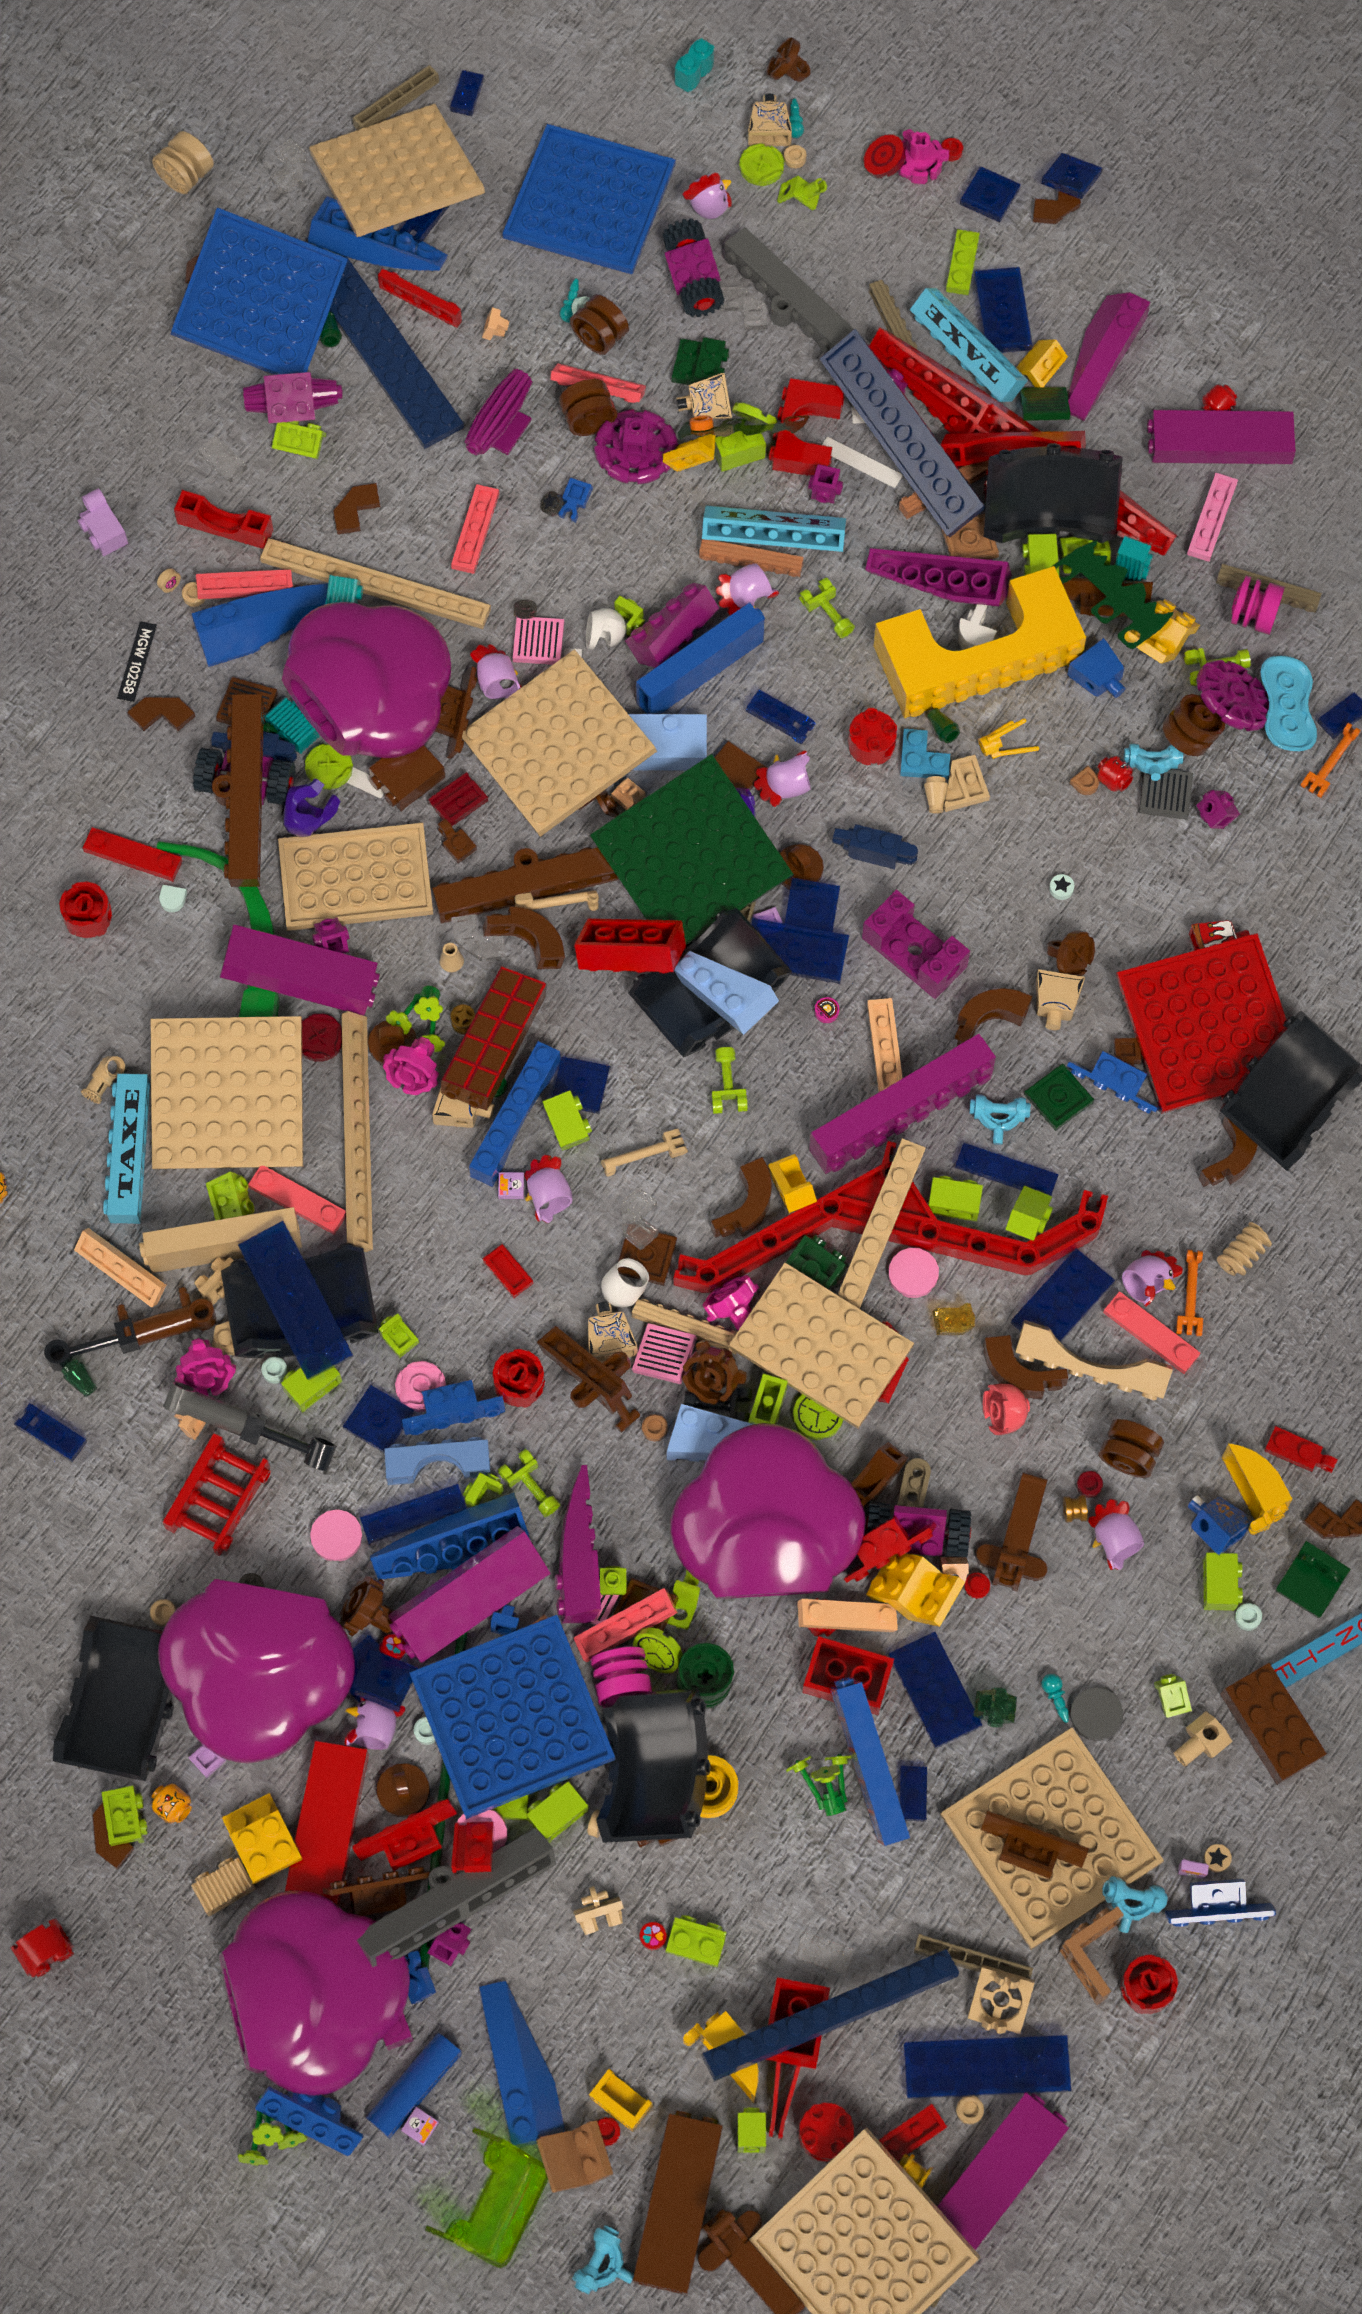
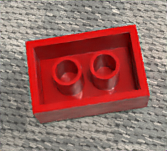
M818 1636L802 1693L834 1702L830 1688L836 1686L835 1681L846 1677L854 1678V1680L860 1681L863 1684L871 1713L879 1715L894 1659Z

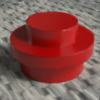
M982 1573L970 1574L964 1584L966 1593L974 1599L984 1598L989 1593L991 1587L988 1577Z

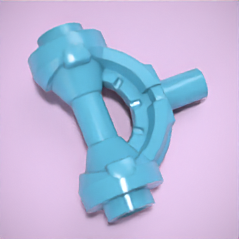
M1129 744V748L1124 749V761L1132 768H1137L1144 773L1151 774L1153 781H1158L1161 778L1160 774L1170 769H1177L1178 764L1183 763V753L1172 745L1159 752L1146 751L1140 748L1139 744Z
M976 1094L975 1099H970L969 1114H974V1119H979L988 1130L993 1131V1144L1002 1145L1003 1131H1009L1017 1126L1019 1122H1024L1025 1118H1029L1031 1103H1026V1098L1018 1097L1008 1104L993 1103L986 1096ZM1004 1113L1008 1114L1009 1116L1005 1119L998 1120L993 1118L990 1114Z
M1115 1876L1110 1877L1103 1885L1102 1893L1106 1901L1111 1903L1113 1909L1118 1906L1124 1914L1118 1930L1124 1933H1128L1132 1920L1139 1921L1152 1912L1159 1913L1167 1904V1894L1161 1886L1153 1885L1149 1889L1141 1891L1129 1888L1122 1878ZM1132 1899L1141 1903L1136 1906H1129L1124 1900Z
M604 2225L603 2229H596L593 2239L595 2241V2252L589 2264L583 2269H578L573 2275L572 2280L576 2282L574 2286L576 2289L589 2295L591 2290L597 2292L598 2288L614 2282L616 2277L629 2284L632 2282L634 2273L622 2267L624 2261L622 2250L619 2246L621 2240L617 2238L619 2232ZM609 2254L608 2267L605 2271L598 2273L604 2256Z

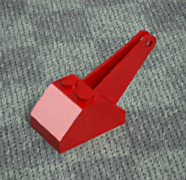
M777 1977L768 2025L828 2000L830 1987ZM822 2035L766 2059L777 2062L772 2120L768 2137H773L782 2063L796 2066L782 2113L778 2139H782L786 2117L801 2066L816 2069Z

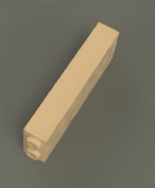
M294 1207L142 1233L144 1242H139L141 1257L144 1259L145 1266H150L152 1273L210 1264L217 1257L227 1260L229 1257L231 1259H239L302 1248L300 1229Z

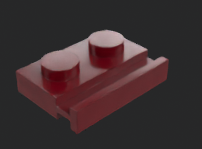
M466 772L430 797L428 802L442 820L446 819L451 826H454L488 802V796Z

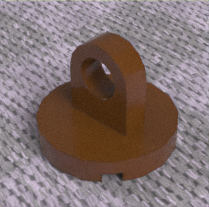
M792 37L787 38L777 48L776 52L779 54H777L776 58L772 57L767 66V75L770 78L778 80L786 74L793 80L802 82L809 77L811 70L808 63L798 56L801 45L798 40Z
M803 844L791 845L782 850L780 855L794 875L783 882L782 885L793 891H807L815 887L821 880L824 870L823 859L818 851Z
M1073 930L1067 934L1063 941L1053 940L1048 942L1047 954L1057 958V968L1060 973L1083 976L1087 972L1085 970L1087 965H1091L1093 962L1095 942L1093 937L1089 936V933L1082 930Z
M382 1021L369 1034L368 1046L373 1059L383 1066L385 1054H389L391 1049L398 1050L400 1046L411 1047L417 1037L412 1027L408 1034H404L403 1028L391 1026L387 1021Z
M408 1763L396 1764L387 1768L380 1776L377 1784V1797L382 1808L396 1817H408L413 1813H419L430 1796V1785L426 1775L418 1767Z

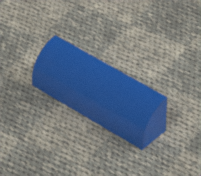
M437 2033L365 2118L388 2139H391L414 2109L420 2105L461 2057V2050L443 2035Z

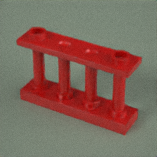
M213 1433L162 1523L165 1529L175 1534L178 1527H185L214 1542L215 1544L212 1548L215 1554L220 1556L223 1550L227 1551L233 1541L232 1534L261 1483L265 1484L269 1479L271 1470L268 1460L263 1458L260 1465L256 1466L226 1451L223 1437ZM223 1460L253 1475L246 1489L213 1473L212 1468L215 1462ZM210 1482L239 1497L240 1500L235 1509L231 1511L200 1495L201 1492L199 1490L203 1483L207 1484ZM196 1504L228 1520L221 1533L188 1518L186 1513L190 1506Z

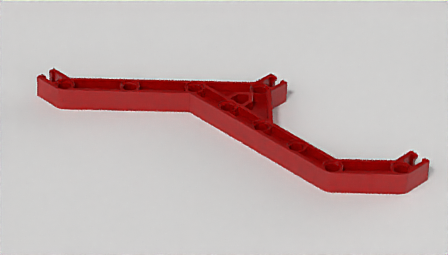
M887 1142L880 1166L708 1260L680 1254L678 1269L675 1270L674 1286L709 1294L717 1288H722L723 1284L736 1277H742L797 1247L805 1235L813 1237L814 1234L819 1235L831 1227L863 1235L886 1175L891 1167L892 1162L889 1161V1157L893 1155V1150L896 1149L897 1143ZM912 1181L888 1241L1021 1275H1031L1093 1241L1098 1236L1108 1195L1101 1194L1100 1201L1097 1200L1096 1206L1100 1207L1098 1213L1085 1209L1089 1197L1092 1198L1093 1192L1084 1190L1078 1214L1038 1235L1034 1241L1023 1242L937 1220ZM826 1207H834L837 1212L829 1214L824 1209ZM1089 1222L1094 1228L1086 1229L1082 1226V1223ZM931 1231L935 1236L933 1238H926L922 1233ZM772 1240L776 1245L766 1247L763 1245V1242ZM979 1243L984 1249L977 1251L972 1248V1245ZM1030 1256L1033 1262L1025 1263L1021 1257ZM683 1268L696 1272V1276L681 1275L680 1271L682 1272ZM711 1274L714 1279L704 1281L701 1279V1276Z

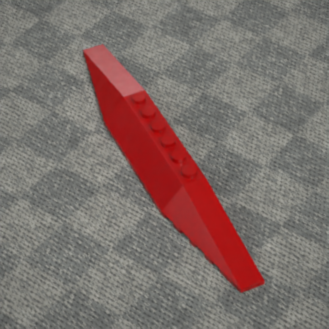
M881 327L878 329L869 345L872 351L887 368L891 370L894 368L904 376L902 380L908 384L907 386L914 393L913 395L918 400H921L929 409L928 411L945 425L944 428L949 433L1041 432L982 389ZM1120 490L1117 536L1122 538L1128 536L1152 545L1151 551L1165 556L1177 535Z

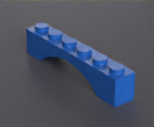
M539 1041L537 1042L469 1165L470 1177L491 1187L494 1186L499 1177V1172L505 1166L513 1143L527 1115L540 1094L551 1082L561 1063L559 1050Z

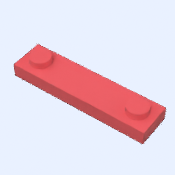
M559 363L551 372L550 380L557 381L558 384L563 386L573 385L586 379L603 380L607 384L610 395L623 398L624 401L630 403L640 402L645 395V385Z
M476 484L451 563L452 569L475 574L499 497V489Z
M291 569L196 574L198 599L249 597L261 593L293 588Z
M260 1166L248 1184L250 1189L284 1208L294 1207L297 1215L335 1235L346 1218V1210L266 1166Z
M1120 1291L1104 1309L1103 1313L1183 1374L1188 1371L1201 1354Z
M663 1588L575 1636L573 1639L583 1660L587 1663L593 1656L615 1648L635 1637L642 1629L653 1627L678 1612L668 1591Z

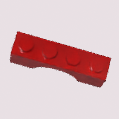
M182 490L174 508L177 524L261 549L265 548L268 538H271L274 530L270 515L250 509L243 514L229 513L212 505L205 496Z

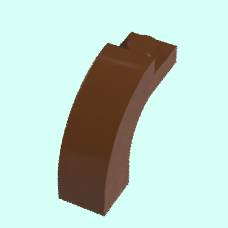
M510 906L507 915L497 913L486 916L483 925L484 936L519 937L526 941L533 949L537 969H561L565 958L563 942L558 931L546 918L532 910Z
M1005 988L992 989L976 995L965 1004L958 1015L957 1025H959V1028L954 1039L958 1040L957 1046L972 1038L976 1029L982 1023L991 1019L1006 1020L1021 1027L1031 1006L1032 996L1018 990Z
M1226 1116L1222 1125L1232 1141L1233 1151L1227 1158L1201 1170L1198 1179L1203 1187L1209 1184L1212 1186L1217 1185L1225 1177L1230 1185L1239 1180L1249 1169L1258 1145Z
M763 1157L740 1166L739 1176L747 1190V1199L737 1210L711 1221V1231L715 1238L719 1236L727 1237L733 1234L737 1228L743 1237L753 1231L766 1216L771 1201L772 1182L769 1169Z
M1010 1335L985 1338L983 1344L985 1360L992 1376L999 1384H1012L1021 1390L1025 1398L1042 1399L1044 1388H1047L1049 1391H1057L1067 1385V1369L1038 1372L1023 1367L1013 1354Z
M889 1442L877 1450L864 1470L851 1483L864 1511L869 1507V1502H874L885 1490L908 1459L906 1455Z

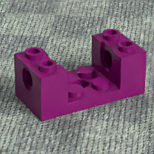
M896 889L865 920L862 939L931 997L936 999L968 967L970 950L953 936L944 943L913 917L915 904ZM911 946H918L922 952L919 955H912L908 949Z

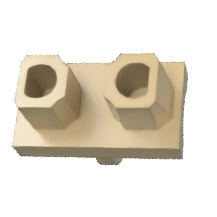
M217 1257L211 1266L214 1274L210 1278L202 1275L194 1283L203 1298L210 1301L212 1305L219 1298L223 1299L225 1297L221 1270L229 1267L230 1263L234 1262L230 1257L227 1260Z
M594 1886L589 1887L591 1895L581 1898L583 1906L591 1903L593 1905L573 1911L576 1922L580 1923L585 1935L598 1931L595 1917L604 1914L609 1927L623 1923L621 1909L624 1908L620 1897L599 1902L609 1898L607 1890L596 1893Z

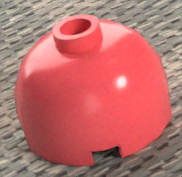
M998 1383L989 1385L988 1388L990 1390L984 1391L983 1413L985 1419L990 1416L993 1425L989 1426L990 1431L994 1435L1016 1432L1024 1425L1030 1411L1028 1399L1025 1398L1020 1389L1012 1384Z

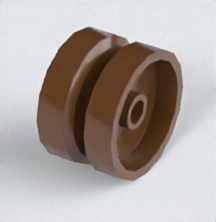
M594 294L584 304V308H580L570 318L571 327L579 340L599 355H605L615 345V341H620L629 332V324L621 310L612 301L600 294Z
M586 379L568 387L559 398L562 413L566 416V423L573 435L590 436L597 434L605 421L613 423L617 418V409L611 400L607 384L603 380Z
M1189 694L1181 699L1175 709L1163 721V731L1170 744L1178 751L1197 757L1203 755L1225 730V723L1221 721L1222 718L1217 713L1213 714L1207 708L1200 695Z
M1125 1419L1113 1420L1107 1433L1109 1439L1104 1440L1098 1456L1103 1462L1117 1471L1138 1478L1150 1477L1156 1464L1154 1458L1159 1457L1165 1443L1163 1438L1155 1431L1139 1423Z

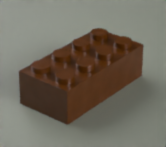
M1270 1662L1228 1686L1220 1693L1276 1785L1319 1761L1327 1754Z

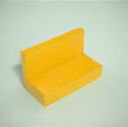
M1057 339L1038 340L1016 368L1023 375H1027L1035 388L1044 387L1068 356Z
M708 434L679 444L675 450L663 454V463L679 472L714 460L716 436Z

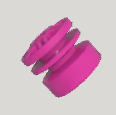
M1246 575L1244 581L1238 587L1232 605L1231 624L1237 625L1239 617L1242 615L1245 616L1242 627L1246 628L1252 618L1256 620L1255 631L1270 635L1285 587L1269 583L1265 592L1260 591L1261 580L1257 579L1255 587L1252 589L1249 588L1252 577Z
M615 1648L599 1653L591 1658V1666L595 1669L593 1677L598 1680H604L595 1686L600 1706H604L611 1696L617 1694L653 1692L649 1675L639 1674L648 1668L647 1662L644 1661L646 1655L643 1648Z

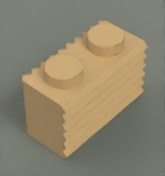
M233 1858L226 1859L218 1865V1870L211 1874L209 1872L200 1874L195 1878L196 1883L191 1885L209 1917L256 1890L239 1858L235 1860Z

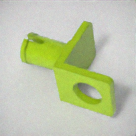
M798 175L782 183L777 202L780 204L794 197L809 209L815 210L820 193L826 191L827 184L822 178L808 183ZM791 186L788 193L784 195L786 189Z
M687 1570L683 1582L676 1580L673 1594L679 1598L675 1608L684 1610L687 1613V1617L684 1620H677L671 1616L667 1623L685 1630L689 1629L700 1594V1588L697 1587L699 1580L693 1577Z

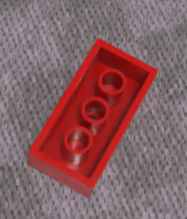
M588 918L574 944L579 970L635 971L638 973L646 971L674 972L686 947L681 920Z

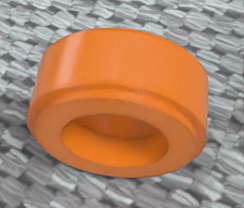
M701 415L690 419V429L693 431H704L714 427L711 416Z

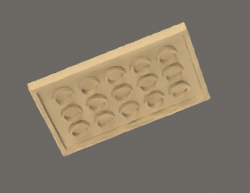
M423 823L278 839L287 931L314 928V924L328 918H338L341 925L433 915Z
M786 1263L783 1264L729 1344V1348L771 1375L787 1380L790 1387L857 1429L860 1428L914 1346L912 1341Z

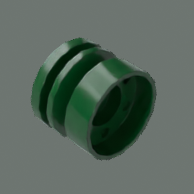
M700 1643L689 1648L682 1656L676 1679L677 1690L699 1689L701 1699L705 1701L706 1709L720 1705L729 1695L734 1676V1665L728 1652L712 1643ZM702 1676H707L706 1684L702 1683Z

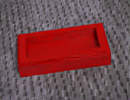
M503 1244L482 1258L483 1263L513 1299L534 1284L531 1277Z

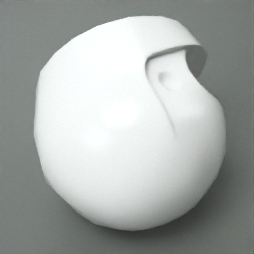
M611 608L591 611L586 627V647L594 650L599 637L605 639L608 648L620 643L626 632V623L622 615Z
M629 1258L622 1259L603 1277L602 1293L605 1299L613 1306L621 1308L632 1306L645 1291L649 1281V1274L638 1261ZM624 1266L634 1269L641 1277L642 1286L636 1287L628 1278L618 1273V1268Z

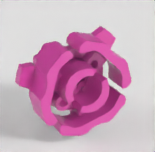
M911 129L904 131L902 135L903 142L907 148L905 152L906 164H903L897 171L898 174L909 179L914 184H926L928 181L927 170L933 163H937L930 170V179H937L942 171V162L949 160V150L943 149L937 140H933L931 143L930 136L926 132L917 131L914 133Z
M420 1037L413 1041L411 1047L400 1046L398 1050L391 1049L390 1053L385 1054L383 1057L386 1079L394 1088H400L401 1084H404L403 1092L406 1094L419 1095L422 1092H429L431 1088L436 1087L438 1084L437 1078L439 1073L435 1070L437 1065L431 1059L435 1046L429 1039Z
M744 1275L727 1281L723 1284L722 1288L715 1289L702 1304L708 1314L706 1317L707 1321L711 1322L717 1318L729 1317L737 1331H739L752 1311L748 1303L752 1300V1296L759 1289V1286L754 1284L748 1275Z
M197 1338L191 1341V1345L188 1347L189 1352L180 1358L181 1365L176 1366L177 1377L175 1382L189 1385L197 1392L207 1396V1389L210 1388L211 1394L217 1396L228 1388V1383L236 1371V1365L231 1364L230 1356L223 1355L220 1348H213L208 1339Z

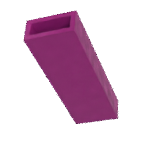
M1153 410L1152 419L1147 421V433H1151V439L1148 440V454H1152V463L1292 464L1296 453L1294 411Z
M233 924L220 978L364 1016L367 1007L372 1008L375 993L371 991L372 987H377L380 973H376L377 962Z
M517 1526L390 1613L388 1616L392 1623L389 1627L397 1638L401 1636L406 1644L402 1647L409 1658L415 1657L422 1663L551 1573L525 1531Z
M1028 2093L1023 2095L937 2206L974 2250L982 2243L1069 2129L1065 2125L1067 2120L1056 2111L1053 2113L1049 2112L1043 2107L1045 2102L1034 2093L1031 2096Z

